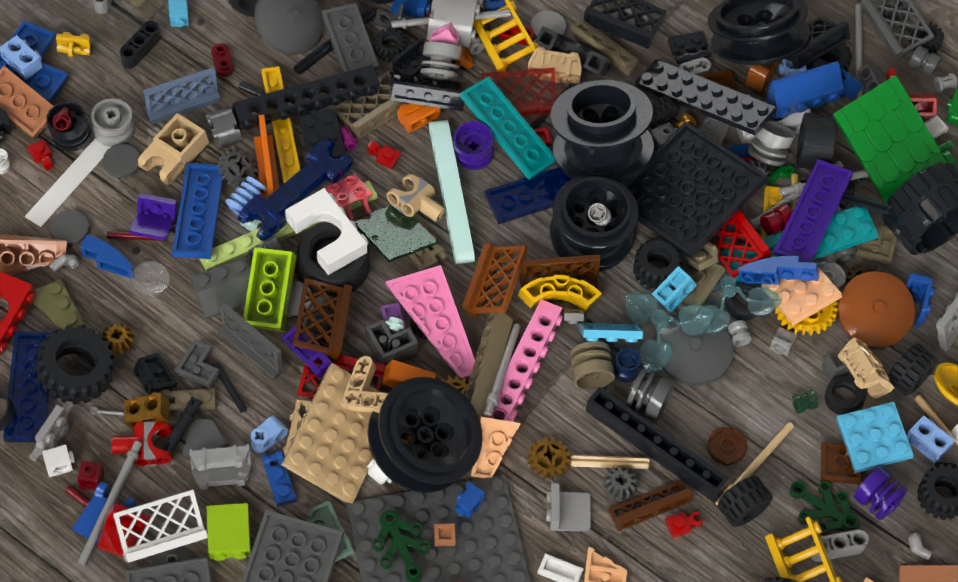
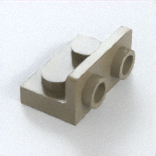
M709 241L692 259L682 253L683 261L698 271L719 262L717 256L718 249Z

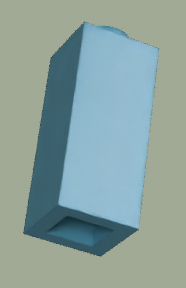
M168 0L171 27L189 26L187 0Z

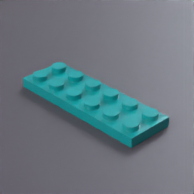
M489 76L461 92V99L480 122L487 125L494 139L528 180L556 164L550 149Z

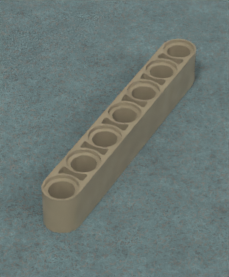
M490 313L488 315L465 392V396L476 410L479 420L480 416L485 417L486 399L492 391L513 323V317L507 313Z

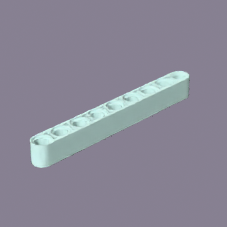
M448 120L429 122V131L443 205L446 208L445 215L455 264L475 262Z

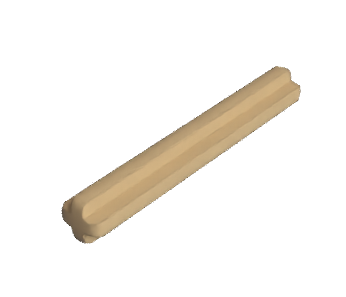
M571 455L570 465L572 467L618 468L621 466V468L629 469L649 468L648 457Z

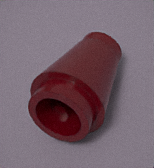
M63 107L53 117V125L60 131L67 130L71 126L72 112L68 107Z

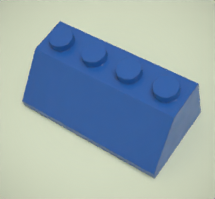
M838 61L771 81L765 103L776 107L777 112L773 115V118H786L791 114L802 113L807 109L818 108L823 104L834 103L841 99L844 87Z

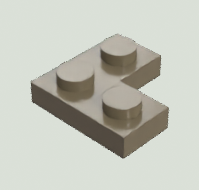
M881 226L877 241L871 240L856 245L857 253L855 255L890 265L897 238L888 227Z

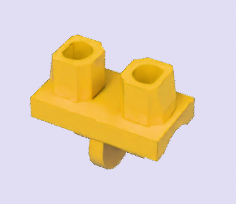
M70 32L57 34V52L68 53L69 57H74V54L90 55V37L88 34H81L80 36H73Z

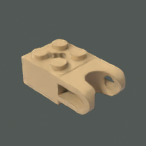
M177 113L140 155L138 166L145 171H149L155 166L162 165L160 179L163 183L170 185L186 169L187 163H191L209 144L205 130Z

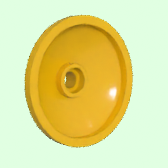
M941 363L934 370L936 386L948 401L958 406V365Z

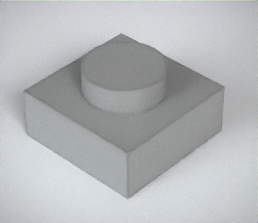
M582 309L563 310L564 321H567V323L578 324L579 321H584Z

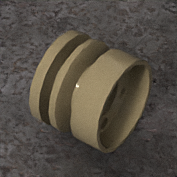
M600 341L581 343L570 350L569 357L571 367L573 368L574 385L577 388L595 390L599 387H606L615 380L608 344Z

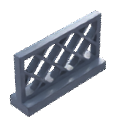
M214 67L143 90L144 109L151 125L173 118L177 113L182 115L221 102Z

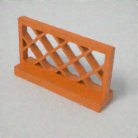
M259 115L260 136L254 137L258 163L257 168L259 170V182L267 189V191L260 190L262 194L261 200L262 203L279 202L281 199L273 136L267 135L264 115Z

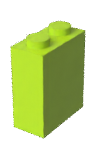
M248 503L206 506L209 559L223 561L226 558L241 560L250 557Z

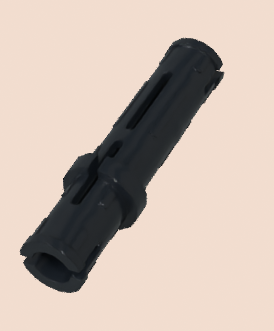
M194 397L190 398L184 411L180 412V418L161 448L162 450L169 451L173 455L188 426L195 420L194 416L202 405L200 400Z

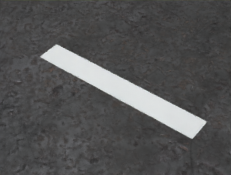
M95 138L26 214L25 218L41 227L101 161L105 152L111 146H105Z

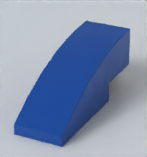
M86 235L81 245L83 257L96 260L98 269L134 279L133 266L118 250L98 238Z

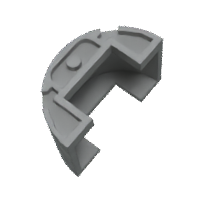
M433 0L427 40L430 41L433 31L451 22L460 36L457 45L470 47L471 40H475L476 30L473 29L475 15H479L480 7L483 8L484 0Z

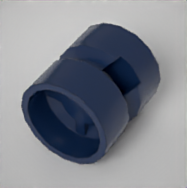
M623 348L617 353L614 364V373L617 380L629 383L638 376L641 356L637 350Z

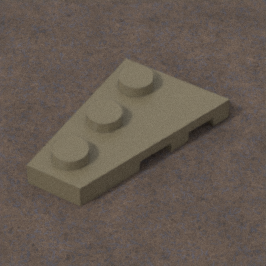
M714 264L701 271L693 267V270L689 272V276L697 286L677 306L680 311L691 315L697 313L726 271L723 266Z

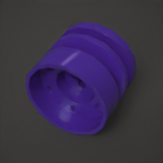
M478 121L466 122L458 127L454 133L455 155L458 163L468 170L485 168L490 164L494 155L491 130L487 125Z
M878 467L873 471L853 496L863 507L872 502L873 504L869 512L873 514L879 510L875 516L879 521L890 515L900 505L908 491L904 486L897 490L900 485L899 481L888 485L891 474L883 467Z

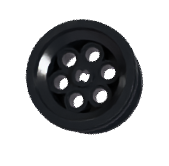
M584 175L567 182L558 191L553 202L550 237L559 257L600 255L598 272L611 269L621 263L632 248L635 238L634 229L639 218L638 204L634 195L621 182L603 175ZM595 203H601L609 209L611 217L614 218H611L607 225L599 226L588 216L590 206Z

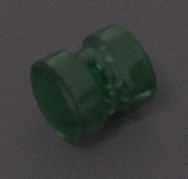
M813 390L806 391L803 395L796 394L792 396V404L798 414L805 412L807 409L813 410L818 408V400Z

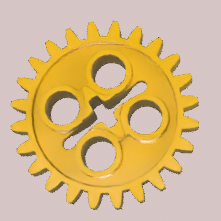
M835 301L799 323L792 325L777 307L775 308V314H778L777 320H782L781 325L788 324L787 330L794 328L795 334L801 331L803 336L805 332H809L810 336H812L813 331L817 334H820L821 329L827 331V326L831 327L833 321L836 320L838 311L837 302Z

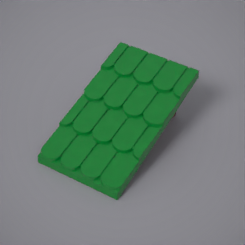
M896 75L833 113L834 119L884 203H887L890 196L904 182L918 172L937 163H947Z

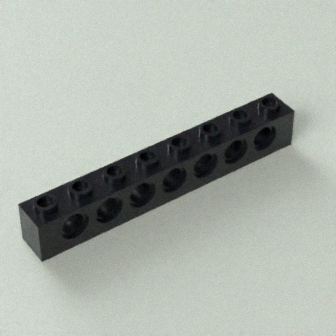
M373 65L234 102L232 112L239 130H249L259 125V115H264L265 125H268L279 119L286 120L290 116L297 114L304 115L308 111L321 110L330 105L336 106L344 101H354L366 95L372 96L379 91L380 81Z

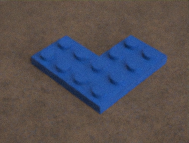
M23 20L10 38L11 40L17 35L21 40H26L33 51H38L41 57H43L56 39V35L51 31ZM0 52V69L3 66L8 68L50 104L69 79L68 73L42 63L43 68L25 80L2 59Z

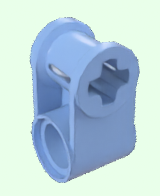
M270 416L251 432L253 451L256 453L266 452L287 435L288 428L276 416Z

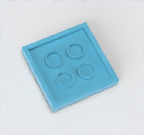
M579 323V331L587 341H598V338H605L606 341L617 342L618 338L626 339V342H638V339H643V331L637 324Z
M894 402L836 417L855 473L913 458V452Z

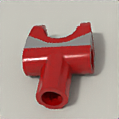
M161 422L136 423L133 436H112V454H127L134 442L138 441L142 443V446L138 452V459L134 461L135 465L156 466L169 463L172 460V453L154 447V443L158 439L164 438V436H169L172 432V426Z

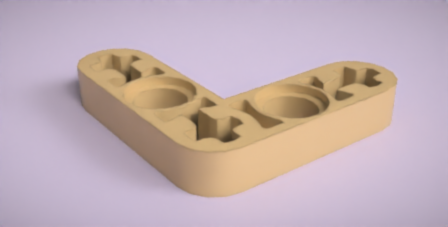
M363 356L356 362L343 396V403L351 411L369 413L375 411L379 413L388 393L368 391L376 370L375 363L368 356ZM364 380L361 386L355 387L357 381ZM369 399H375L372 405L366 406Z

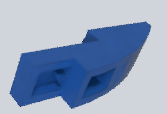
M778 256L761 259L741 266L738 269L741 283L779 285L780 279L818 281L819 279L817 263L800 262L799 256Z

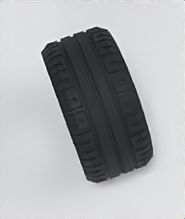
M329 222L317 224L310 228L309 231H306L298 243L297 266L299 276L303 283L305 278L342 288L345 284L352 286L351 292H353L364 283L370 269L369 245L367 244V253L354 260L347 268L328 275L325 270H322L314 263L313 258L317 251L336 241L340 237L341 231L336 225ZM308 285V288L312 291L319 292L316 287ZM326 292L328 296L337 297L336 292Z

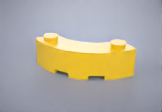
M566 275L538 278L526 284L518 293V296L530 309L538 305L540 300H563L578 306L584 312L595 304L602 295L598 289L586 281H580Z

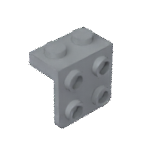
M551 483L550 491L546 492V503H550V509L546 510V522H550V531L588 532L591 527L590 494L559 492V484Z

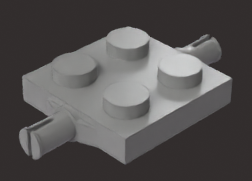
M66 401L63 407L56 405L35 436L36 445L29 455L31 460L37 461L40 455L43 456L42 451L58 446L60 438L64 437L68 432L69 425L66 417L73 404Z

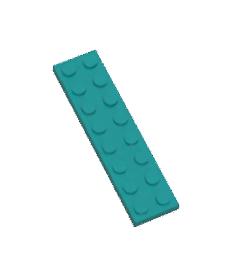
M855 206L835 213L813 260L877 239L878 232L868 210ZM783 231L775 236L770 235L761 238L768 246L772 257H778L774 255V250ZM731 249L721 252V256L729 257ZM734 249L733 257L742 258L744 250ZM747 251L745 259H753L758 255L756 252ZM731 261L730 269L735 271L740 267L741 262ZM739 275L733 279L731 278L733 285L741 283Z

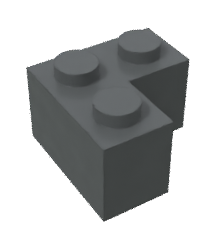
M384 320L365 327L366 340L380 364L386 366L391 360L401 362L418 354V342L410 327L393 335L390 333Z

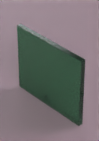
M392 205L352 219L358 230L362 232L388 263L437 244L434 237L414 216L408 217Z

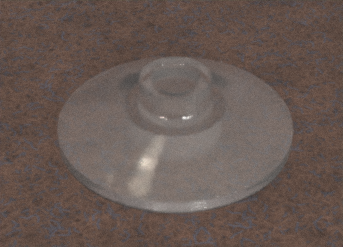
M153 261L137 265L131 274V284L134 290L147 297L162 294L170 283L167 269L160 263ZM151 280L154 283L149 284L147 281Z

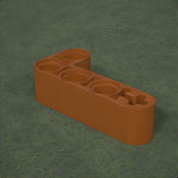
M782 60L764 65H751L745 86L762 94Z

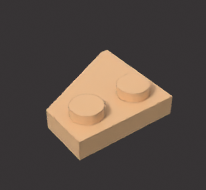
M588 547L584 582H626V569L620 565H615L612 560L606 556H600L594 552L595 549Z

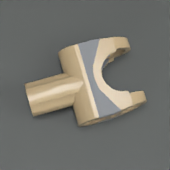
M408 174L402 179L407 192L391 189L387 193L389 203L408 217H412L420 211L435 222H438L446 208L432 200L435 196L434 188L423 179L412 174ZM407 179L411 180L413 185H411Z

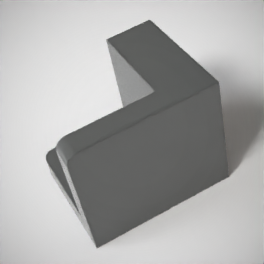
M826 356L821 367L830 382L836 377L848 376L850 371L839 357L831 359L830 356Z

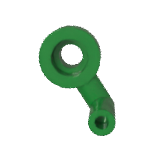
M949 140L938 147L947 163L955 167V159L947 150L953 147L952 141Z

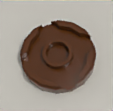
M720 427L709 436L707 444L708 453L719 464L734 465L740 462L746 454V438L735 428Z

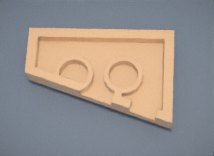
M480 416L483 437L482 448L477 462L471 469V477H493L521 423Z

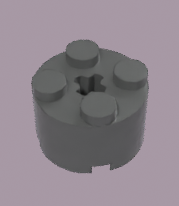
M230 106L205 115L218 150L243 141Z

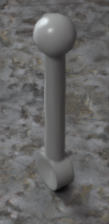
M95 406L90 408L92 415L101 413L124 416V412L101 410Z

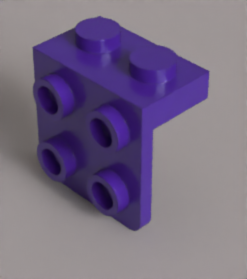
M140 193L138 196V211L130 226V233L157 240H166L176 220L177 200Z

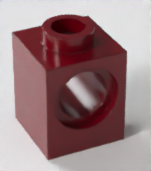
M81 461L77 477L79 487L83 490L96 491L97 486L103 481L104 477L102 463Z

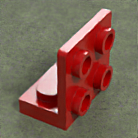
M115 503L109 509L97 548L124 557L113 513L129 508ZM140 513L138 518L149 522L151 516ZM128 514L119 517L121 525L127 529L134 519ZM136 520L131 531L141 536L146 524ZM129 533L125 540L127 548L135 546L139 537Z

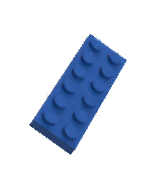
M187 163L172 249L173 257L211 259L223 184L221 179L223 174L218 173L220 168L217 165Z

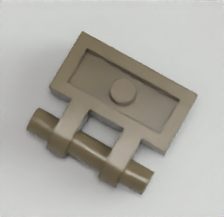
M428 229L422 232L424 236L422 239L416 233L401 242V247L419 271L438 265L436 258H440L443 262L449 259L445 248L438 244L437 238ZM426 245H430L433 250L430 251Z

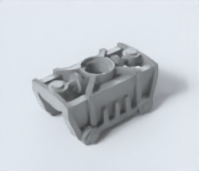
M249 444L238 447L233 445L227 448L189 450L192 475L200 490H207L211 486L246 485L251 473Z

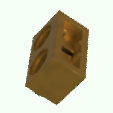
M151 393L148 396L133 397L130 400L124 401V423L132 430H134V425L139 422L169 423L170 401L162 393Z

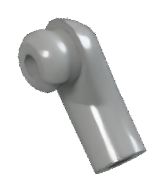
M62 254L49 266L54 272L63 265L75 269L79 266V261L74 255Z

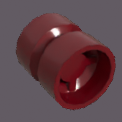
M781 204L774 208L773 211H769L760 217L761 226L767 235L775 236L785 229L793 212L791 208L786 204Z

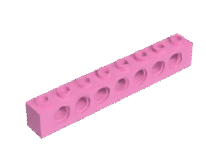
M540 300L509 362L498 395V404L494 407L490 418L500 417L503 420L512 422L515 420L518 412L516 408L518 405H522L525 398L524 392L526 389L529 390L532 385L533 378L531 377L533 373L537 374L541 365L539 361L541 357L545 358L549 348L547 345L549 342H553L556 331L554 330L556 326L560 327L564 316L561 315L562 307ZM539 338L541 341H535L534 339ZM526 354H532L534 356L528 357ZM521 369H522V370H525L526 372L521 373V372H519L518 370H521ZM516 385V386H518V388L514 389V388H511L510 386ZM508 401L511 404L505 405L502 402Z

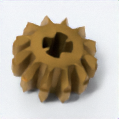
M113 322L112 327L106 326V332H102V335L104 336V342L107 340L110 343V350L114 351V355L119 352L123 356L124 350L130 352V346H134L135 336L129 325L124 327V324L121 322L116 326Z

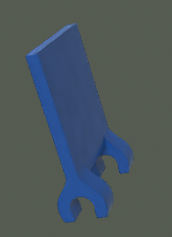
M102 481L99 483L94 496L72 528L73 531L89 539L107 501L105 497L109 493L110 488H108L106 483ZM128 496L123 506L133 508L138 504L136 500Z

